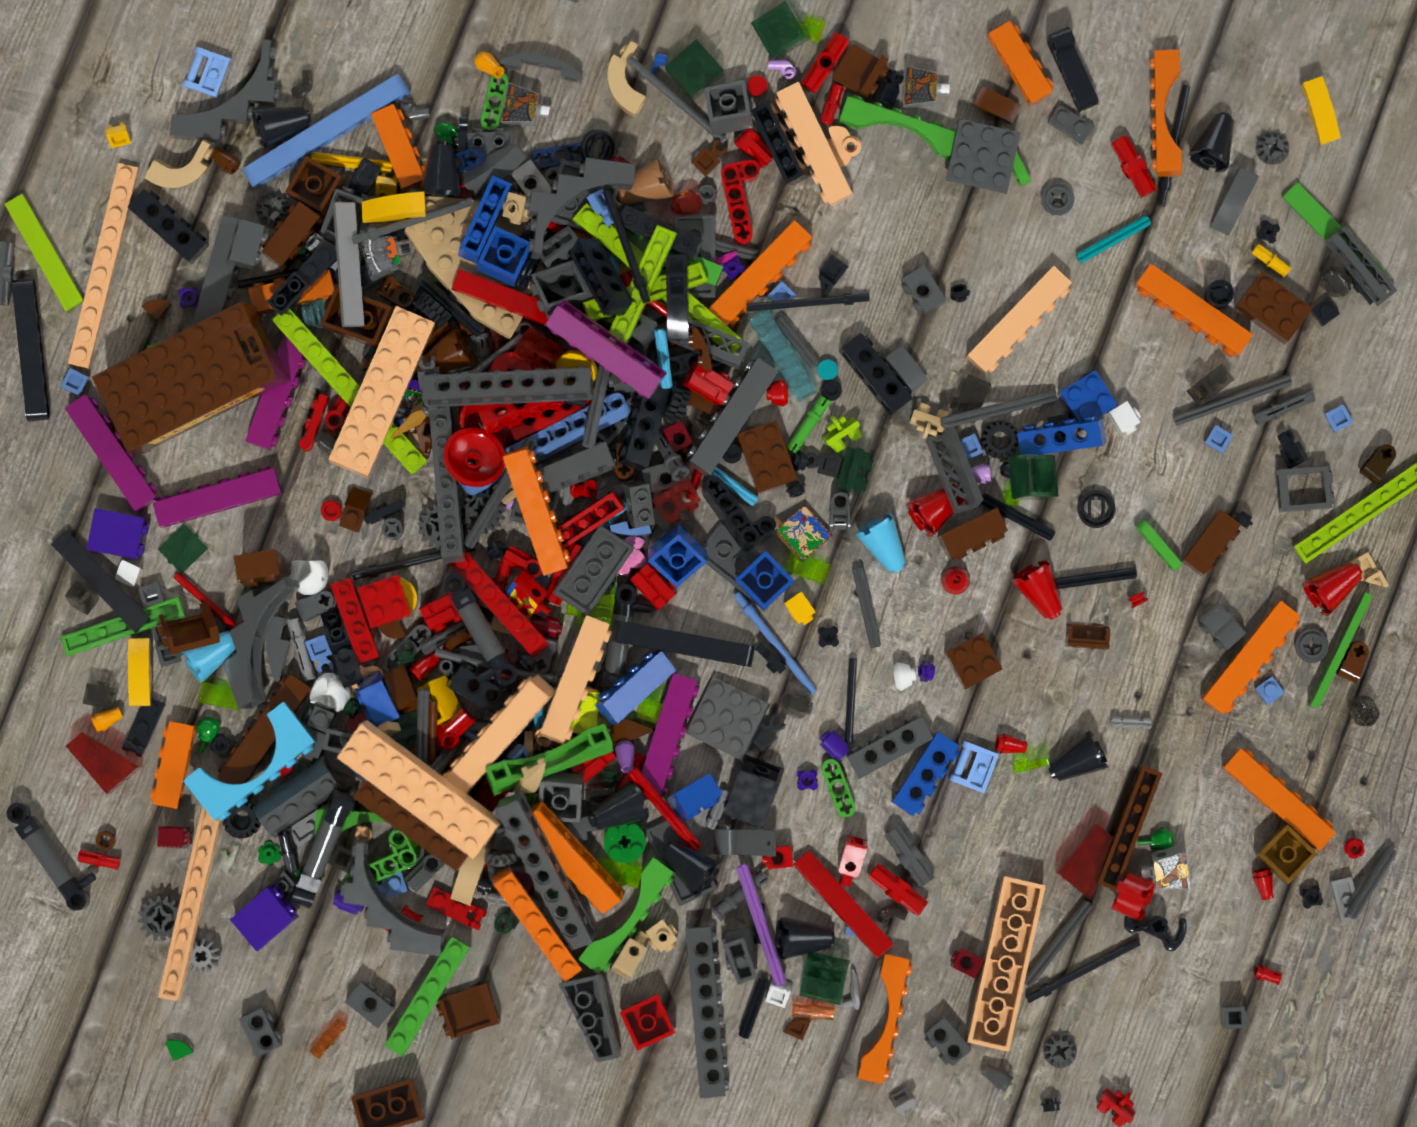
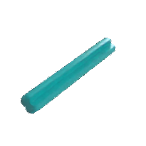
M1144 215L1078 252L1076 254L1077 260L1080 263H1084L1150 226V219L1147 215Z

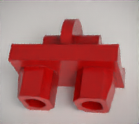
M1106 1088L1096 1107L1103 1114H1106L1110 1108L1113 1109L1116 1114L1112 1117V1121L1118 1127L1123 1126L1127 1122L1130 1124L1136 1114L1131 1109L1134 1103L1129 1099L1132 1095L1130 1091L1123 1094L1117 1090L1114 1094Z

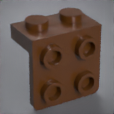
M851 45L834 72L832 79L867 100L870 94L873 96L879 86L877 81L880 76L884 78L890 68L887 66L889 59L882 55L878 59L860 47Z

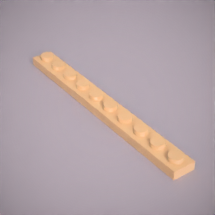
M121 163L117 165L68 361L69 365L90 369L129 213L127 206L132 201L139 173L138 167Z
M203 806L158 995L159 998L181 1002L222 823L220 819L214 821Z

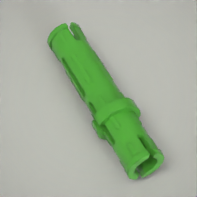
M821 395L819 396V399L811 411L808 410L806 413L807 417L786 446L788 450H791L794 454L798 453L817 422H821V416L829 404H831L829 400H826Z

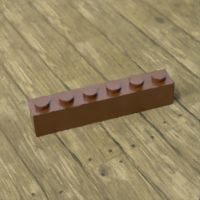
M290 674L288 677L285 675L278 684L280 686L276 694L273 692L266 701L268 704L264 711L260 710L254 718L256 721L252 728L248 727L242 735L244 740L240 746L236 744L230 752L232 757L228 763L224 761L217 772L220 774L217 778L224 783L232 785L247 783L276 742L275 731L267 714L282 702H286L294 714H296L312 689L310 686L293 674Z
M1143 765L1139 767L1095 884L1116 891L1117 885L1125 873L1163 773Z
M368 780L362 783L353 796L359 803L457 872L469 857Z

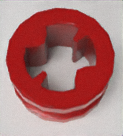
M1144 591L1127 599L1128 602L1132 603L1131 608L1148 601V598L1144 597Z

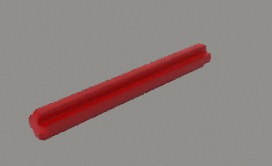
M636 767L628 773L629 777L688 847L698 850L701 847V843Z

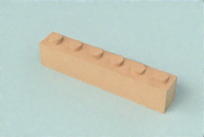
M794 83L776 92L778 98L775 101L780 111L784 109L787 117L784 118L789 129H794L796 135L793 138L798 148L802 146L805 152L802 157L806 165H811L814 172L811 173L815 184L820 183L823 189L820 194L824 203L829 202L832 207L854 196L800 83Z
M1053 266L966 358L984 375L987 371L992 373L1000 365L997 361L1002 356L1006 358L1014 350L1011 346L1016 341L1021 343L1028 336L1026 331L1031 326L1035 328L1042 321L1040 316L1045 311L1049 314L1057 305L1055 301L1059 297L1063 299L1071 291L1069 286L1072 282Z
M586 615L541 729V736L564 744L565 739L570 740L574 730L571 728L573 720H578L581 712L578 706L581 700L585 701L589 689H586L588 681H593L597 671L593 669L596 661L600 662L604 650L601 647L603 642L608 643L612 631L608 630L610 624Z

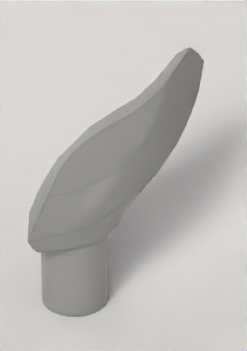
M851 969V999L842 1001L844 1009L854 1007L858 1010L860 1006L859 983L854 969Z

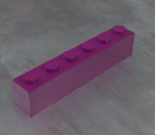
M565 300L556 307L545 324L553 334L563 337L570 346L580 349L587 358L601 364L604 370L618 376L622 383L632 386L641 396L649 398L667 374L666 371Z
M284 334L276 355L279 356L290 382L284 385L281 384L261 395L245 440L249 444L269 451L273 447L276 448L280 438L277 435L279 428L284 427L287 416H284L285 411L292 405L294 399L291 396L293 389L298 388L301 379L298 376L299 372L305 368L307 359Z
M85 394L68 405L65 410L134 511L139 513L157 500L156 493H158V490L152 482L148 484L144 478L147 474L141 465H135L133 453H127L126 449H124L118 432H113L109 427L112 423L106 414H100L97 409L100 405L93 396L89 398Z
M270 466L258 469V473L250 475V472H245L237 475L238 478L234 480L224 478L218 480V484L210 486L209 483L197 486L198 490L192 492L189 489L177 492L178 496L171 498L169 495L158 497L157 502H153L158 525L160 528H166L281 495L283 493L277 472L274 468L270 469Z
M675 673L672 675L642 770L643 776L662 798H665L668 786H665L667 777L671 778L675 767L671 765L673 757H678L681 746L677 745L679 738H684L687 726L684 725L686 717L690 718L694 707L690 705L692 697L697 698L700 686L696 685L697 680Z

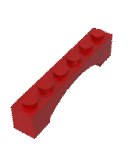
M466 551V561L448 563L457 574L464 578L466 584L533 658L537 657L550 645Z

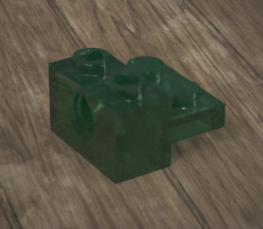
M847 447L835 489L855 495H860L861 491L865 492L868 480L865 479L866 472H871L874 462L873 459H870L871 453L864 452L865 449L856 447V449Z
M815 952L809 953L805 963L799 996L841 1005L850 960Z

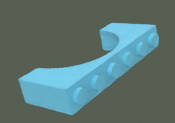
M282 702L267 714L275 731L276 749L271 764L258 778L244 784L232 785L220 782L210 776L203 768H198L183 780L214 821L218 819L221 821L225 820L231 815L230 810L235 806L240 808L248 801L246 797L251 793H254V795L258 794L265 788L263 785L269 779L271 782L277 779L284 767L289 769L298 762L296 759L302 753L307 755L315 748L313 745L316 743V740L286 702Z

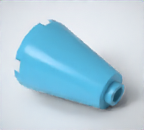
M891 513L883 514L884 519L874 518L858 529L859 532H855V535L888 572L893 571V573H897L904 568L903 564L906 563L894 517Z
M229 631L219 633L220 643L180 652L182 656H187L185 658L186 664L200 683L205 681L236 651Z

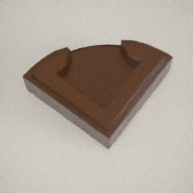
M153 299L147 301L141 307L155 319L159 320L171 304L165 300Z
M399 621L378 627L389 638L403 639L406 637Z
M794 1020L785 1027L783 1032L803 1040L811 1020Z

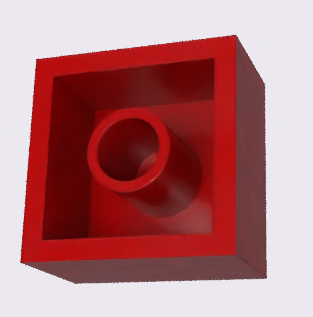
M399 575L358 587L370 628L375 629L412 616Z
M658 993L619 1012L637 1051L676 1033Z

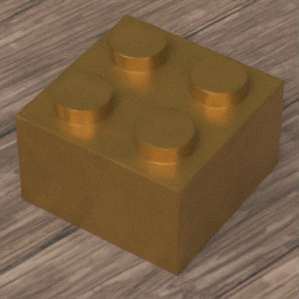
M1283 824L1255 853L1285 884H1289L1318 854L1288 824Z

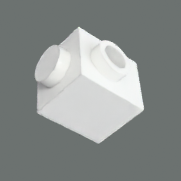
M1128 401L1107 414L1120 435L1123 433L1129 435L1136 431V425L1140 423L1139 418H1141L1135 407L1131 408Z

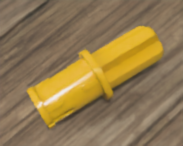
M1260 244L1256 245L1252 251V254L1265 263L1267 268H1272L1283 278L1292 268L1279 259L1277 254H1272Z

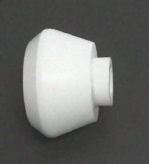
M899 662L893 665L896 689L902 691L912 686V681H916L915 669H910L909 664Z

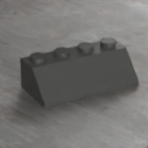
M322 760L254 806L253 810L266 831L276 838L278 833L287 831L288 828L316 811V809H319L321 805L328 803L334 790L344 792L345 789Z

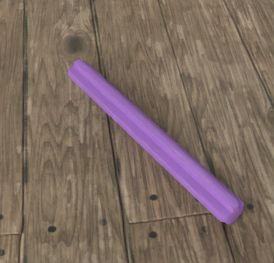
M747 864L739 865L736 867L774 984L781 985L786 982V978Z

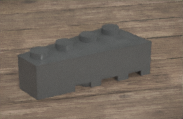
M602 441L595 443L594 448L584 451L580 449L572 452L571 456L565 459L563 457L551 461L552 464L546 467L543 464L536 466V470H540L544 482L541 483L543 490H547L548 494L617 468L608 444L606 442L602 443Z
M603 973L559 983L558 985L561 991H563L567 999L566 1001L572 1009L597 1063L619 1058L621 1052Z

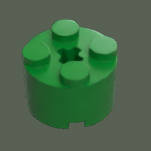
M635 823L608 828L604 836L606 853L611 859L619 863L635 861L642 855L646 847L645 834ZM622 836H626L627 839L631 840L627 848L619 845Z

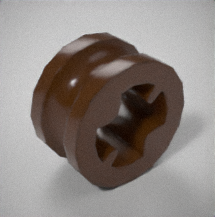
M109 831L101 832L96 837V845L101 850L107 851L115 845V836ZM103 835L111 838L108 847H106V844L102 846L100 843L103 840Z

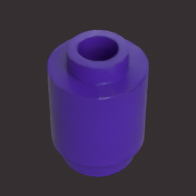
M827 730L819 738L821 740L819 745L833 759L836 758L840 761L850 751V748L847 746L848 743L835 730L831 732Z
M340 889L337 890L333 900V905L337 906V909L355 915L363 911V905L343 903L344 896H341Z

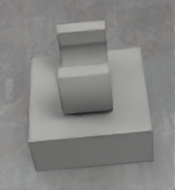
M907 1087L889 1097L897 1113H901L902 1116H906L904 1111L910 1107L913 1111L916 1110L915 1105L917 1103Z

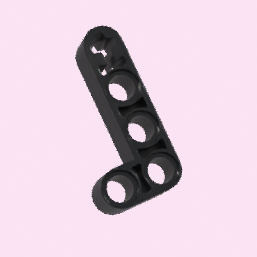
M1068 26L1049 34L1047 38L1048 47L1077 110L1082 112L1098 105L1099 100L1075 49V38L1070 27Z
M711 476L706 479L701 493L741 549L749 551L773 534L776 522L772 517L763 516L752 523L719 477ZM720 502H726L729 508H723ZM732 519H738L741 525H735ZM761 525H767L770 531H764ZM744 536H751L753 542L746 541Z

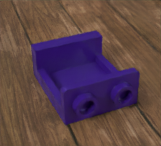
M94 509L86 550L139 560V557L143 556L145 544H142L143 538L147 536L149 530L147 519Z
M273 885L263 890L230 919L256 952L264 948L268 942L299 917L295 906L288 903L283 898V892Z

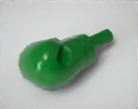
M442 122L434 127V133L438 141H448L449 145L454 143V138L457 137L455 126H452L450 122Z
M205 717L197 722L196 731L199 733L198 738L202 740L198 749L199 753H203L207 742L212 743L217 731L220 729L219 721L212 717Z
M1158 828L1155 834H1151V839L1138 840V845L1152 844V849L1164 850L1175 845V837L1167 828Z

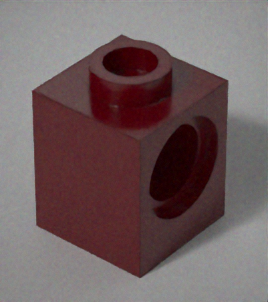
M682 421L663 430L666 439L675 453L679 452L680 455H683L693 445ZM677 434L685 437V442L681 445H677L673 441L674 436Z
M960 948L959 951L955 950L953 952L950 962H952V968L975 979L984 959ZM965 956L971 959V965L968 968H962L960 965L961 958Z

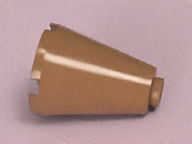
M659 158L653 159L636 171L633 187L631 190L619 189L616 201L618 203L621 202L623 205L672 197L674 195L670 178L667 179L665 174L667 171Z

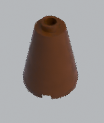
M453 329L423 355L426 362L431 361L432 355L436 357L435 367L440 368L441 375L469 368L476 364L473 350L469 352L467 347L469 342L459 329Z

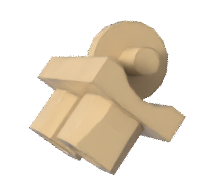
M920 403L917 410L914 409L910 424L916 425V430L924 432L923 439H927L928 434L936 437L937 433L943 434L947 429L942 428L940 419L941 417L949 416V412L938 410L937 415L933 416L928 414L930 406Z

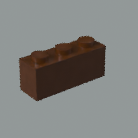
M1219 510L1181 562L1200 576H1203L1205 573L1209 575L1216 566L1213 563L1218 556L1221 558L1227 551L1228 547H1226V544L1230 539L1234 541L1241 532L1238 530L1241 524L1224 511Z

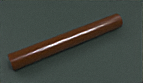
M429 700L428 763H434L436 760L437 700Z

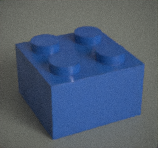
M494 226L477 262L476 270L514 287L531 252L528 251L529 241Z
M1096 370L1058 393L1071 417L1075 418L1076 421L1084 420L1083 417L1092 415L1100 418L1118 406Z
M677 524L648 549V561L677 588L707 562V550Z
M767 551L762 553L735 579V582L763 611L795 582Z
M380 670L364 677L363 682L357 683L358 688L355 689L356 696L361 705L365 704V714L370 723L374 722L375 726L378 727L387 721L391 722L400 718Z
M709 773L671 795L667 800L680 819L685 817L687 821L701 813V807L705 811L719 802L718 797L723 794Z

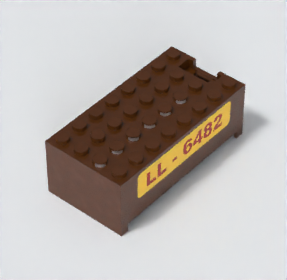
M239 302L92 376L127 453L144 455L150 452L151 449L281 384L284 385L290 382L279 356L276 355L270 343L265 326L255 306ZM251 336L259 349L256 353H254L248 340ZM243 340H245L251 353L248 357L240 344Z

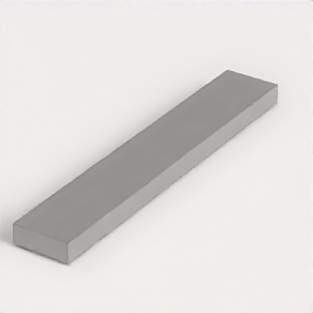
M335 202L333 203L342 327H363L364 314L358 243L354 244L352 236L357 235L355 203Z

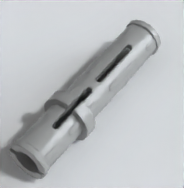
M296 618L286 621L291 636L290 643L293 644L303 682L316 679L305 644L307 638L303 635L300 619Z

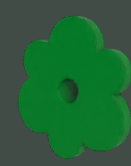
M270 841L265 842L263 847L258 849L260 854L258 856L259 862L272 866L274 862L280 861V847L273 845Z

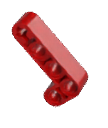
M754 160L727 164L721 170V181L735 242L741 246L749 245L753 236L742 184L753 182L759 177L760 166ZM748 166H752L756 169V173L754 175H747L745 169ZM729 170L734 171L736 177L732 180L724 176ZM731 191H738L740 197L733 200L729 197V193ZM735 211H742L745 216L743 219L737 220L733 217V213ZM742 225L744 233L749 234L745 240H742V237H738L740 235V226Z

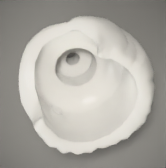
M291 561V579L298 580L300 585L297 591L304 595H314L324 589L328 580V568L324 561Z
M324 673L313 684L309 695L310 703L339 712L350 701V686L344 688L339 675Z

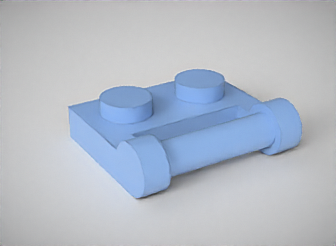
M196 47L194 52L196 54L187 79L183 81L182 86L217 98L231 59ZM203 57L208 58L199 84L194 83Z
M963 741L961 746L963 747L954 773L950 775L949 780L984 794L999 754ZM971 751H974L976 756L967 779H963L961 775Z

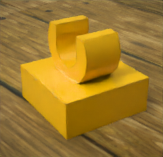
M120 122V125L112 127V124H110L105 129L111 149L132 144L127 127L123 122Z
M386 173L377 176L375 195L378 196L380 193H385L387 196L397 194V176L394 175L393 178H388Z

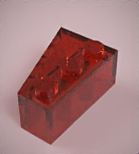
M81 732L66 745L106 794H111L142 768L141 765L84 732Z
M1094 824L1056 871V874L1087 899L1091 900L1113 836L1098 824Z

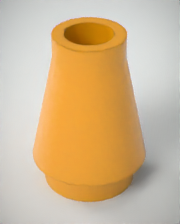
M483 51L476 56L474 63L478 70L495 78H500L503 75L504 68L500 66L490 52Z
M116 707L94 713L95 716L90 719L98 733L107 730L118 720L122 719L123 716L119 708Z

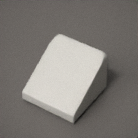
M122 560L115 579L134 588L143 569Z
M772 979L765 1002L785 1008L793 984L786 981L781 985H775Z

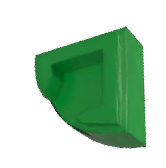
M169 1040L165 1042L173 1061L194 1053L192 1048L182 1041Z

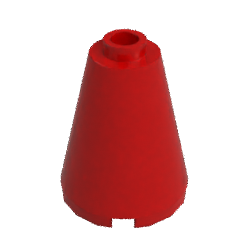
M944 488L912 499L906 504V507L910 506L911 508L908 514L913 523L920 531L924 529L927 532L925 534L927 537L935 535L954 514ZM958 495L956 496V502L958 506H961L964 499Z
M1045 559L1038 561L1039 566H1032L1031 564L1013 576L1014 579H1011V581L1045 619L1049 618L1052 620L1061 615L1060 611L1063 608L1050 563Z
M1349 562L1307 579L1303 582V585H1306L1303 589L1311 604L1315 608L1319 606L1323 610L1320 613L1328 616L1333 613L1362 580L1361 574L1363 572L1357 564Z

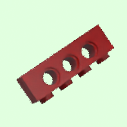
M548 382L546 386H550L554 382ZM528 383L525 385V387H529L533 383ZM565 401L525 403L521 408H517L521 403L476 405V408L488 434L496 433L509 425L519 424L526 418L537 417L549 409H557L562 404H565ZM500 411H506L503 415H497Z
M587 400L585 407L573 405L569 409H565L561 405L559 408L554 409V414L551 417H545L542 412L539 416L534 417L535 422L532 425H526L523 422L524 420H522L519 424L509 425L515 442L518 443L526 437L590 406L591 403Z
M615 489L556 526L557 530L560 529L563 534L564 541L561 542L563 549L625 509L626 506Z
M348 578L331 584L358 663L362 665L381 658L353 579Z

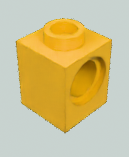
M802 591L784 603V606L798 625L800 623L806 625L814 619L812 615L816 612Z

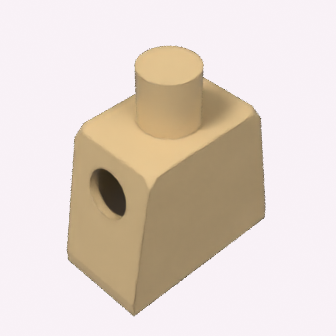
M638 931L634 940L629 938L610 970L628 981L646 953L647 948L644 946L650 937L642 931ZM631 949L637 952L636 956L630 955L629 951Z

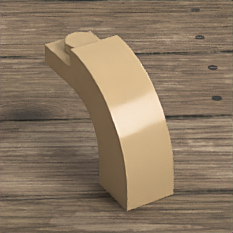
M631 41L629 45L625 44L619 55L622 56L621 58L613 54L608 67V85L616 104L624 112L636 118L646 102V97L632 89L625 78L626 70L629 66L627 60L631 56L634 57L639 49L638 44Z
M207 139L202 140L193 159L185 167H172L159 159H155L144 178L156 185L167 188H177L191 184L200 179L211 167L204 160L208 161L214 151L211 147L214 143Z
M496 834L492 835L476 858L472 859L469 856L461 866L451 899L469 906L471 905L486 864L484 856L491 851Z

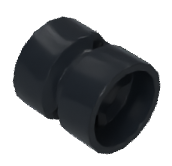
M1216 280L1206 288L1203 299L1217 310H1222L1233 300L1234 288L1226 280Z

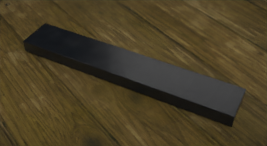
M67 530L51 543L60 555L135 633L151 619Z

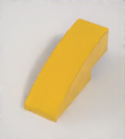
M1323 76L1302 83L1301 89L1307 102L1306 108L1320 145L1340 139L1335 112Z
M424 192L395 194L362 202L363 223L392 222L404 220L405 218L426 217Z
M149 638L128 639L129 706H151L152 644Z

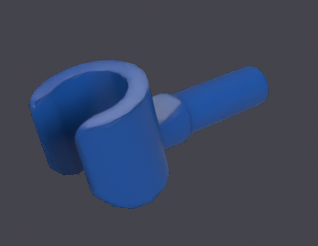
M661 53L656 55L651 69L652 74L656 73L659 65L666 66L667 55Z

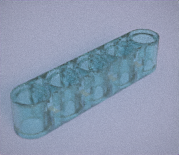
M754 311L746 316L796 400L800 403L817 393L815 386L769 311Z

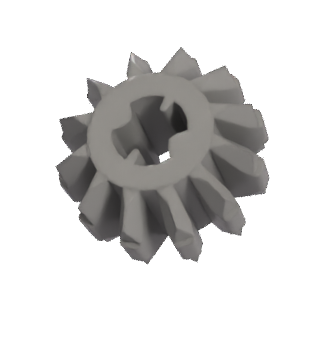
M202 938L200 944L197 940L194 941L189 965L194 964L191 968L192 972L199 967V974H203L205 967L206 971L210 973L212 972L210 965L213 967L218 966L213 960L220 959L221 956L214 955V952L218 951L219 947L211 949L214 944L213 941L208 942L207 946L206 938ZM205 951L207 954L205 955L207 956V959L200 961L198 959L200 957L198 956V952L202 953Z

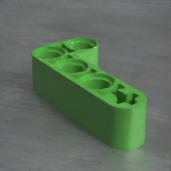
M396 828L389 835V843L393 850L368 861L369 868H373L377 872V875H372L375 882L412 867L421 856V850L417 843L403 833L401 834L405 840H399L396 837V833H401ZM405 852H411L414 858H408ZM387 860H392L395 863V867L389 866ZM351 869L348 871V873H347V874L345 875V877L343 878V883L346 882V880L348 879V877H351V875H350Z

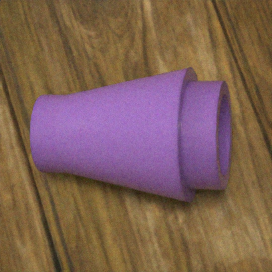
M624 740L616 744L614 752L621 771L629 773L633 769L635 747L630 741Z

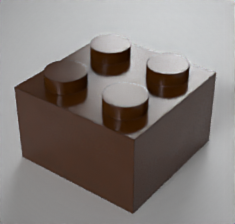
M305 156L285 192L289 197L298 202L300 201L308 208L324 216L330 206L335 189L341 188L345 180L338 173Z
M983 632L944 653L964 690L1003 670Z

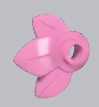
M628 536L624 539L635 549L618 572L622 576H628L630 567L641 568L647 564L645 556L639 551L644 544V540L636 536Z

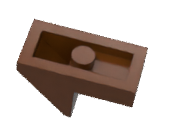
M352 487L345 501V509L339 526L360 533L364 521L363 517L366 515L373 493Z

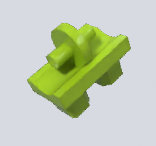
M831 416L829 418L832 423L826 427L829 433L821 438L838 453L846 447L841 438L848 435L850 440L854 442L862 437L858 428L860 424L853 417L846 421L844 416L839 419Z

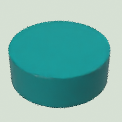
M823 360L819 363L817 374L822 380H833L837 376L838 367L834 361Z

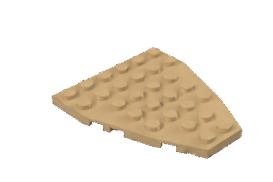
M425 196V212L465 199ZM472 200L473 206L406 227L404 233L413 242L415 249L421 254L429 270L447 290L449 289L455 295L456 300L464 305L473 319L510 340L524 317L451 290L460 269L534 298L537 296H533L529 285L526 290L517 288L516 284L514 287L476 270L477 264L458 256L459 248L480 201ZM502 208L495 226L520 237L528 222H522L521 225L510 223V218L502 216ZM548 231L545 236L552 237L554 234ZM541 260L539 264H536L537 268L534 273L547 269Z

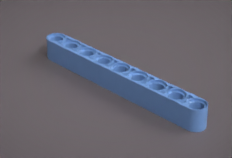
M397 74L250 163L242 171L254 189L258 188L304 160L305 156H311L312 152L319 151L372 118L371 113L404 99L410 94V90L400 74Z
M614 393L604 398L598 431L626 418L630 414V405L622 394ZM590 406L528 437L535 441V446L532 450L535 453L537 462L534 464L583 440ZM524 440L504 449L505 453L519 449ZM505 466L501 476L487 486L471 487L460 482L459 484L467 494L475 495L499 483L507 468Z

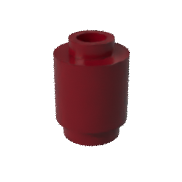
M535 615L533 626L541 635L556 639L557 635L561 636L564 623H560L561 618L548 615L544 620L540 616Z

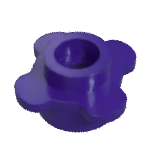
M736 256L730 262L722 265L724 267L722 271L727 273V278L730 281L739 278L746 270L745 266L740 264V259Z
M195 287L192 289H180V307L183 309L192 306L197 308L199 290Z
M923 661L918 669L920 681H932L935 674V666L929 661L927 663Z
M813 769L808 772L799 770L797 772V777L799 778L798 789L801 791L804 789L816 790L818 787L816 783L817 771Z

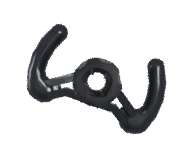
M1154 915L1149 917L1147 921L1135 923L1133 918L1125 916L1124 928L1129 933L1137 931L1146 932L1160 939L1167 951H1175L1185 938L1187 921L1184 918L1179 920V930L1174 940L1171 939L1168 933V921L1161 916ZM1154 922H1158L1159 928L1157 930H1154L1155 927L1152 926Z

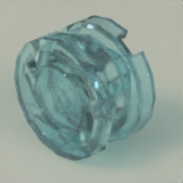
M315 299L310 303L307 301L301 302V305H304L302 313L308 330H313V327L324 328L320 325L323 316L319 300Z

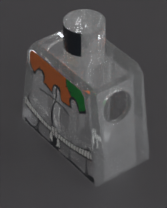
M394 236L379 237V239L361 242L369 276L372 281L401 269L402 263L400 258L412 255L409 243L397 245Z

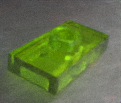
M791 551L785 571L824 585L831 565L810 557L802 561L795 552Z
M202 682L198 703L240 711L231 687Z

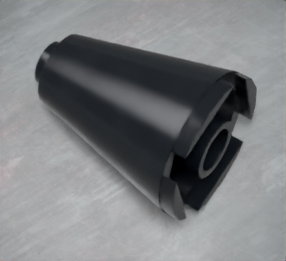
M263 107L252 109L255 113L252 114L256 136L262 138L263 142H259L262 149L269 148L308 128L309 123L312 122L309 110L305 111L304 107Z
M1225 112L1216 114L1189 152V156L1191 155L1190 160L1196 166L1207 171L1209 168H1214L1217 173L1225 172L1228 169L1234 130V120L1230 114Z
M436 141V144L431 146L419 189L420 192H424V196L460 197L461 190L453 146L449 145L448 141Z
M1090 730L1085 732L1050 762L1051 767L1048 770L1053 779L1057 778L1059 781L1105 770L1109 767L1098 741H1093L1092 737L1094 735Z
M629 781L591 809L588 821L593 828L596 827L597 830L645 821L649 818L648 807H643L645 798L636 783Z
M678 841L669 842L663 848V858L694 897L701 894L699 890L702 887L705 889L709 887L720 871L718 867H722L718 861Z
M780 917L775 931V941H778L780 948H776L778 957L785 960L830 949L831 945L835 943V933L831 932L830 927Z

